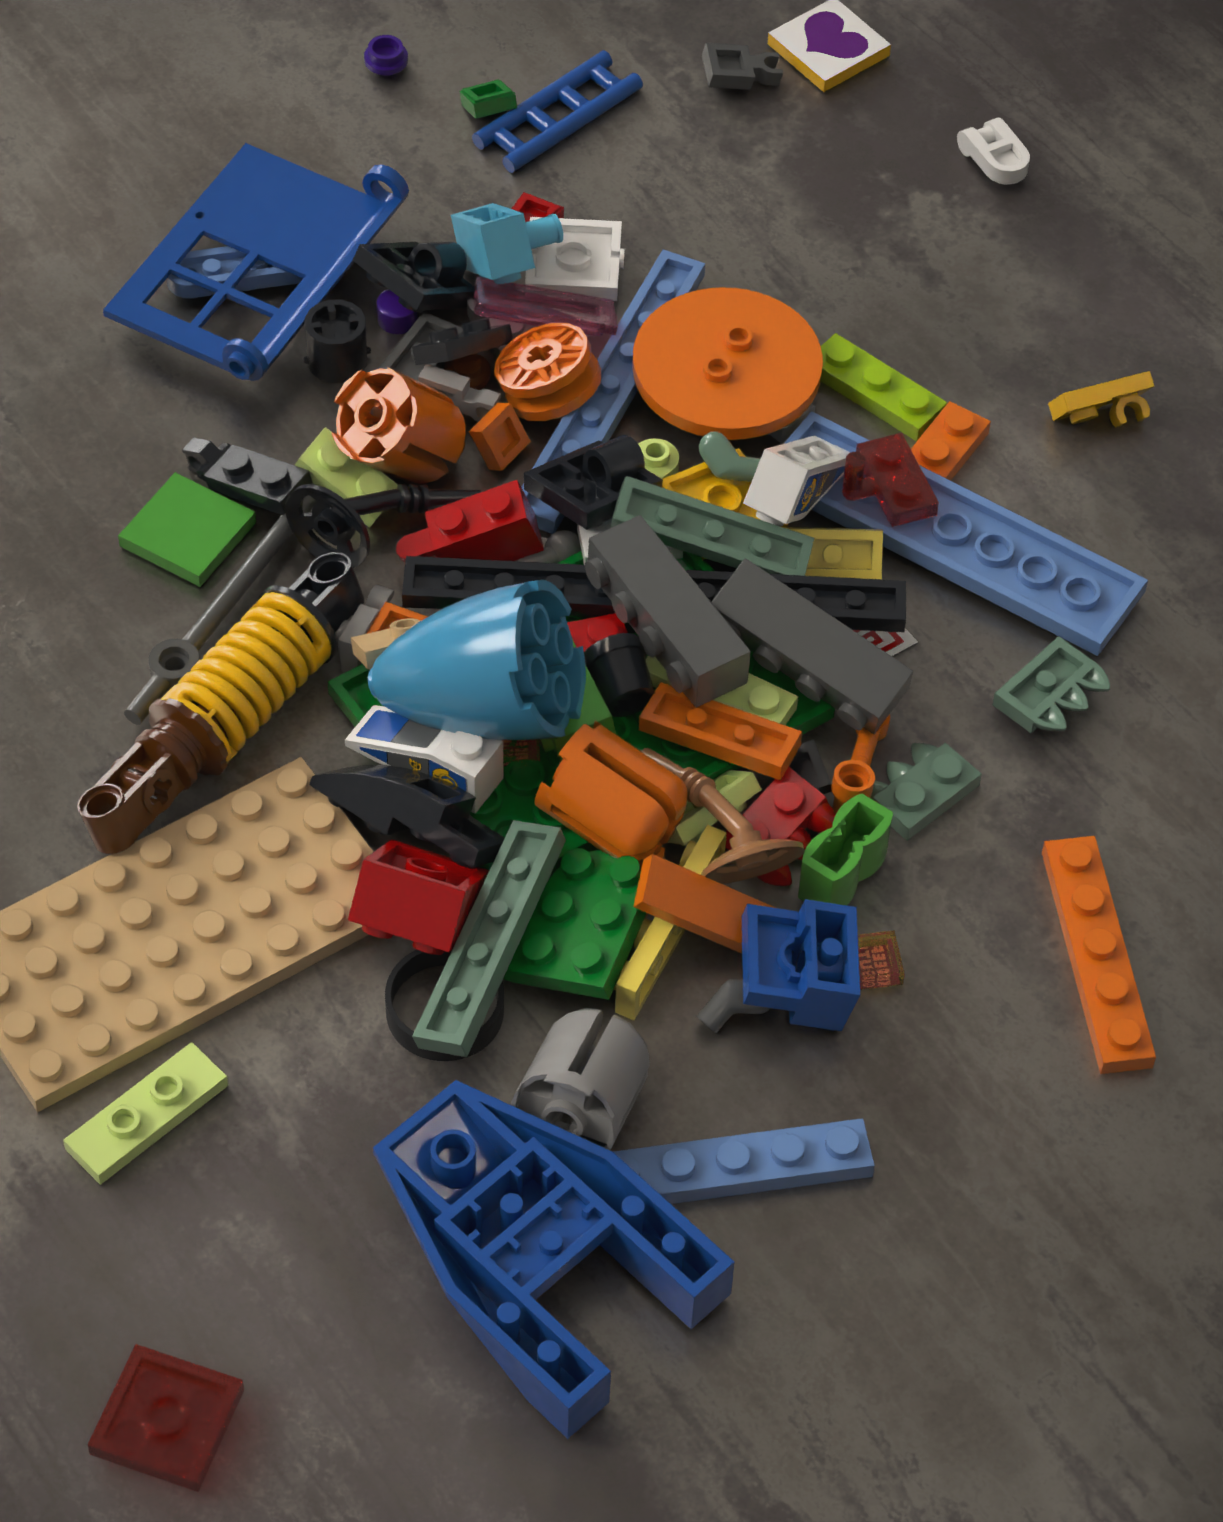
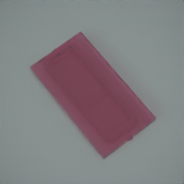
M476 277L474 313L478 316L534 326L549 323H569L580 327L587 335L602 336L604 333L616 335L618 328L617 315L615 313L614 301L611 299L511 282L496 284L494 280Z

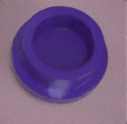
M380 35L369 42L364 52V63L371 72L389 76L399 73L407 66L408 52L397 37Z

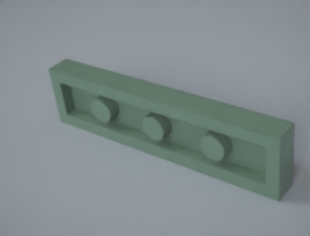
M628 476L623 481L610 525L612 528L641 515L666 546L734 568H738L746 558L768 574L805 576L814 542V537Z

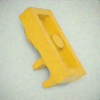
M1150 371L1062 393L1050 401L1048 405L1053 421L1069 417L1071 424H1077L1098 417L1097 409L1113 403L1109 412L1110 420L1115 427H1120L1127 423L1124 414L1125 406L1133 408L1138 422L1149 417V405L1140 395L1155 386Z

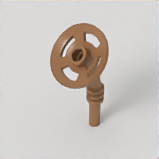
M650 748L642 750L647 756L683 780L687 787L688 802L697 807L704 806L734 836L729 840L732 849L712 861L702 871L701 875L721 884L742 881L786 866L804 854L803 843L788 839L762 840L760 831L754 830L752 824L716 789L713 779L706 777L703 773L698 772L692 767L682 768ZM725 864H737L735 866L721 867Z

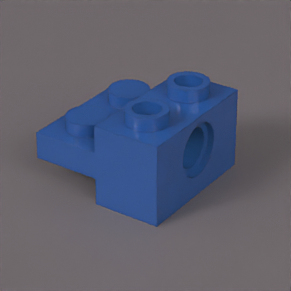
M807 899L804 900L799 911L747 904L742 914L743 1004L789 1011L790 1024L842 1031L860 997L857 907Z

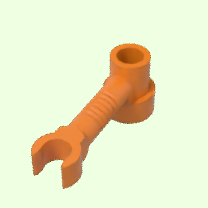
M890 714L875 735L865 728L862 730L855 729L858 738L851 760L839 763L833 774L831 790L834 795L832 808L835 813L838 812L845 802L856 795L863 793L867 797H871L875 773L870 765L878 741L884 739L887 735L891 718Z

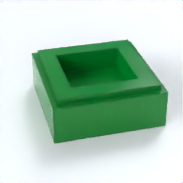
M499 79L463 88L459 91L461 105L476 119L517 108L515 92Z

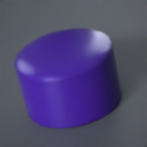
M387 289L377 299L378 324L388 333L405 334L417 321L419 313L402 306L398 301L399 297L390 289Z

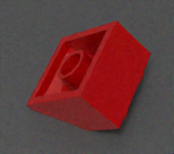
M391 839L363 859L348 921L361 924L362 931L374 937L389 939L395 935L413 941L412 946L424 953L441 955L444 951L450 952L454 948L490 870L481 867H464L455 863L449 857Z

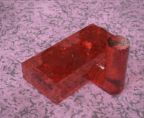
M902 432L858 443L856 452H851L846 456L842 494L845 499L855 501L875 495L892 527L937 515L939 502Z

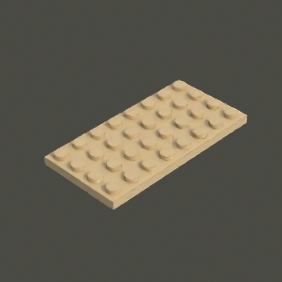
M302 757L135 841L128 849L110 854L0 911V1057L37 1113L369 935L362 931L361 924L348 921V916L363 859L374 851L342 809L332 805L327 796L309 785L312 776L315 774Z

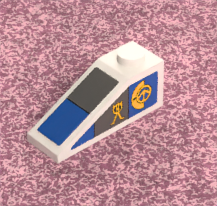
M817 436L764 449L743 504L757 510L756 517L760 520L780 527L784 524L801 520L853 465L856 455Z
M373 705L345 739L346 747L381 765L408 768L429 774L472 794L476 799L471 812L475 814L503 779L502 740L484 739L481 736L461 731L453 733L427 727L408 720L384 706Z

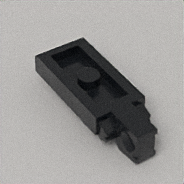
M193 437L182 449L188 461L189 470L199 474L198 477L207 483L208 489L280 515L285 514L286 500L294 489L301 485L313 483L309 470L233 444L222 443L217 448L209 440Z

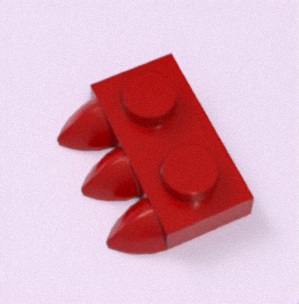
M788 766L781 781L775 779L742 815L752 824L754 830L760 831L762 840L788 839L803 843L805 850L812 840L805 828L807 827L817 833L832 828L836 813L828 804L824 794ZM728 830L726 831L725 852L732 849L729 840L734 837ZM788 865L757 876L763 882L774 886H790L792 884V876Z

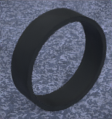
M415 950L396 964L386 983V1019L394 1038L409 1052L434 1061L460 1060L483 1050L496 1037L503 1022V981L495 995L497 999L495 1010L488 1021L481 1026L467 1057L419 1049L412 1037L414 1031L408 1028L395 1013L393 1000L401 985L412 975L430 967L445 966L452 950L450 952L444 951L441 955Z

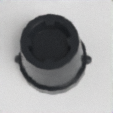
M632 633L608 636L597 641L584 652L585 665L608 710L614 717H624L640 712L645 708L652 695L655 694L646 663L647 654L639 640V636Z

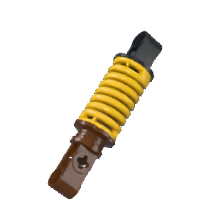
M331 552L319 556L312 561L308 569L289 588L279 585L267 587L259 595L258 601L243 615L241 621L236 622L228 631V634H225L216 643L215 647H212L203 656V659L199 660L191 668V671L187 672L178 681V684L174 685L161 699H156L149 706V722L152 728L142 731L136 737L134 745L123 756L119 757L113 763L110 770L93 787L85 791L78 800L77 809L94 846L99 852L115 854L132 846L138 836L160 813L167 810L182 791L188 790L197 781L198 773L206 776L222 774L228 767L227 763L243 748L246 739L252 738L259 731V726H263L269 721L271 714L276 713L283 706L284 701L295 694L296 688H300L308 680L309 675L314 674L322 664L328 663L337 654L338 641L335 632L344 620H348L354 615L360 604H364V595L351 560L346 554Z

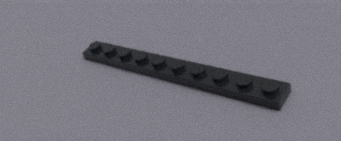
M406 556L402 589V607L443 609L470 596L499 587L535 580H547L554 584L565 596L572 609L569 616L598 617L615 613L612 601L602 588L596 589L591 584L586 574L585 565ZM685 570L710 602H712L734 573ZM770 574L852 630L905 632L906 581Z

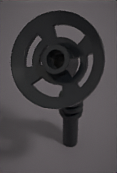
M306 484L297 487L290 493L286 500L285 513L295 537L313 556L318 558L331 552L344 553L350 558L353 568H355L367 558L370 552V537L360 515L397 509L398 513H405L406 511L416 513L417 510L419 513H425L428 509L444 506L481 491L428 489L426 484H420L418 487L416 484H409L408 487L405 484H398L396 489L343 499L325 487ZM309 495L317 503L313 506L312 513H303V500ZM312 529H314L324 540H326L327 542H329V543H331V544L337 546V549L331 547L330 545H328V544H326L324 541H322V540L313 532ZM357 531L360 533V546L357 550H354L350 539Z

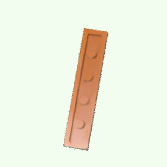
M1095 836L1044 841L1042 856L1100 1074L1151 1069L1154 1067L1156 1054Z

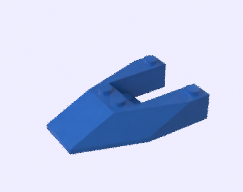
M455 1080L373 1147V1154L446 1297L526 1400L567 1439L610 1402L611 1371L536 1301L537 1298L599 1245L690 1329L695 1327L731 1294L735 1262L614 1152L460 1081Z

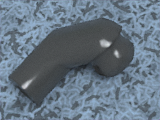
M730 979L719 988L696 1017L717 1034L734 1013L763 1014L771 1008L743 1004V979Z

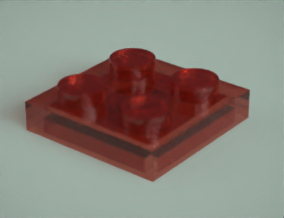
M135 1344L87 1444L89 1454L199 1492L244 1392L243 1380Z

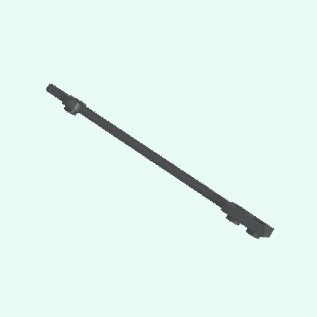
M423 312L379 368L387 369L388 367L418 381V376L426 364L415 365L412 346L430 342V332L457 327L458 333H462L463 329ZM446 362L431 363L429 365L443 369ZM309 495L303 500V513H309L317 503ZM286 513L279 517L184 638L162 641L151 650L149 654L151 679L124 711L125 717L130 722L140 725L149 714V706L156 699H161L167 690L169 691L174 685L178 684V681L187 672H190L191 668L200 660L198 651L293 533L288 524Z

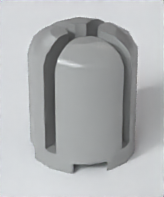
M584 1008L566 1014L552 1025L510 1105L605 1149L611 1150L648 1077V1068L650 1067L649 1053L646 1042L633 1025L615 1014L611 1017L595 1047L593 1042L602 1027L603 1012L598 1009Z

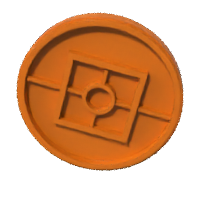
M727 287L707 288L688 292L658 307L644 321L637 333L632 361V371L636 387L643 400L657 415L686 432L704 436L709 432L717 431L727 437L728 440L748 439L770 434L799 418L812 404L817 395L823 367V355L819 340L812 327L798 312L771 296L747 289Z

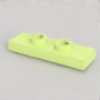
M191 1042L63 1140L65 1150L101 1185L228 1087L227 1075Z

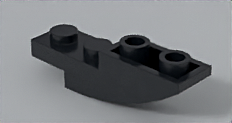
M389 765L346 767L314 775L309 784L327 796L332 805L349 810L364 820L366 827L373 832L391 835L410 829L411 834L416 838L434 843L448 852L452 861L464 867L477 868L494 862L505 837L470 816L476 799L475 796L454 784L412 769Z

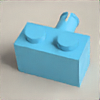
M491 203L451 215L456 242L464 250L467 258L466 270L478 274L480 278L494 280L495 284L517 281L522 278V271L535 268L531 249L563 242L562 225L558 216L554 213L547 217L525 222L524 213Z

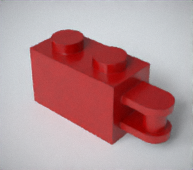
M518 480L425 512L428 528L402 537L396 545V553L403 562H405L406 556L515 561L544 551L535 512Z

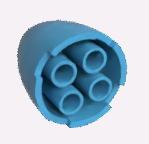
M535 580L499 587L470 596L423 619L395 639L376 658L373 668L369 671L368 686L370 692L384 707L400 716L427 727L452 733L461 731L493 740H535L565 736V728L569 723V718H580L586 684L583 646L573 647L572 636L565 616L570 615L572 609L562 592L547 580Z

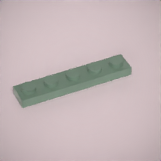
M513 820L412 1035L419 1049L462 1057L468 1056L566 842L561 827Z

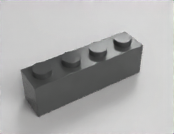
M641 515L589 538L588 561L585 562L588 579L596 589L602 588L612 601L617 617L623 623L628 622L639 635V640L646 654L651 658H657L665 668L669 682L678 693L683 692L694 707L697 708L747 684L751 651Z
M746 558L711 602L753 653V658L759 665L772 673L781 671L795 681L796 688L804 696L816 702L822 699L837 709V715L843 722L856 730L865 728L875 735L909 689L913 670Z

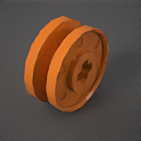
M549 323L531 328L507 344L495 361L494 375L498 384L505 392L507 403L512 404L518 417L527 421H548L569 414L587 402L595 394L601 383V367L591 352V345L587 336L580 327L569 323Z

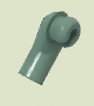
M717 431L707 433L699 443V453L716 477L752 482L761 458L739 456L727 437Z

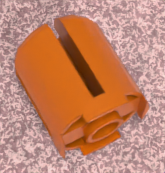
M388 367L387 369L379 368L370 372L360 370L343 384L335 397L334 403L339 405L336 417L337 433L332 432V436L339 450L351 459L397 479L416 484L436 481L449 472L447 465L441 458L457 463L465 449L466 424L459 407L455 406L452 399L445 394Z
M596 720L593 728L586 723L583 724L559 752L558 755L563 759L554 773V782L551 787L541 782L535 797V806L602 852L616 859L622 856H632L638 860L639 864H642L643 859L652 854L657 855L662 845L666 844L675 833L676 827L680 824L686 809L687 787L679 776Z

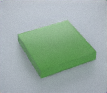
M175 472L118 535L119 546L201 587L256 524L255 511Z

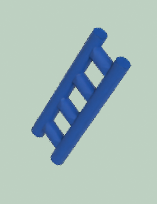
M602 50L517 105V108L509 110L472 135L473 143L482 150L495 142L509 153L502 159L506 170L513 173L641 89L643 81L636 73H632L621 80L608 71L607 68L613 63L612 58L607 51ZM591 79L606 91L589 101L574 89ZM560 100L574 112L557 122L542 110ZM525 121L542 132L526 143L510 132Z

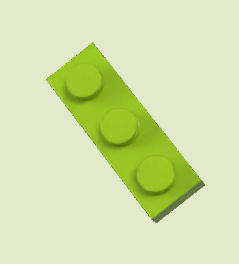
M837 333L821 345L823 355L821 382L916 442L947 405V402Z

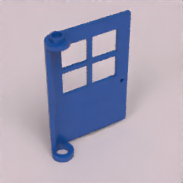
M245 143L103 309V315L224 369L238 379L259 380L304 326L305 316L308 311L316 304L325 300L354 264L353 257L359 244H370L408 197V185L404 178L393 168L382 164L374 165L363 178L362 184L366 192L365 194ZM378 181L387 184L393 193L386 191ZM203 235L247 254L223 284L179 265ZM258 259L303 278L280 308L234 289ZM170 274L215 293L191 323L146 304ZM226 298L271 318L251 343L240 338L229 341L202 329V327Z

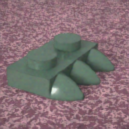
M1058 636L994 693L992 705L1030 733L1037 728L1053 732L1065 731L1067 728L1066 720L1059 708L1073 712L1087 711L1089 708L1088 701L1082 689L1092 692H1108L1110 690V682L1105 671L1096 662Z
M912 743L911 754L915 766L904 762L888 761L886 772L891 784L888 785L880 781L874 782L870 798L893 812L891 827L907 841L980 786L982 773L947 743H944L939 748L926 743Z

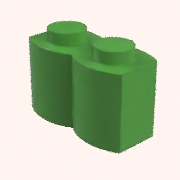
M863 793L845 802L836 813L832 828L814 837L804 851L798 898L802 901L807 899L848 905L856 893L858 882L873 875L885 860L893 812Z

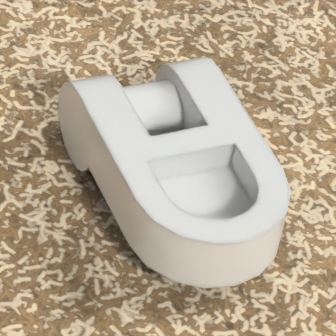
M997 117L984 123L983 128L978 130L970 127L958 132L957 142L962 154L966 157L971 156L992 181L1008 185L1018 183L1026 177L1030 154L1003 119Z

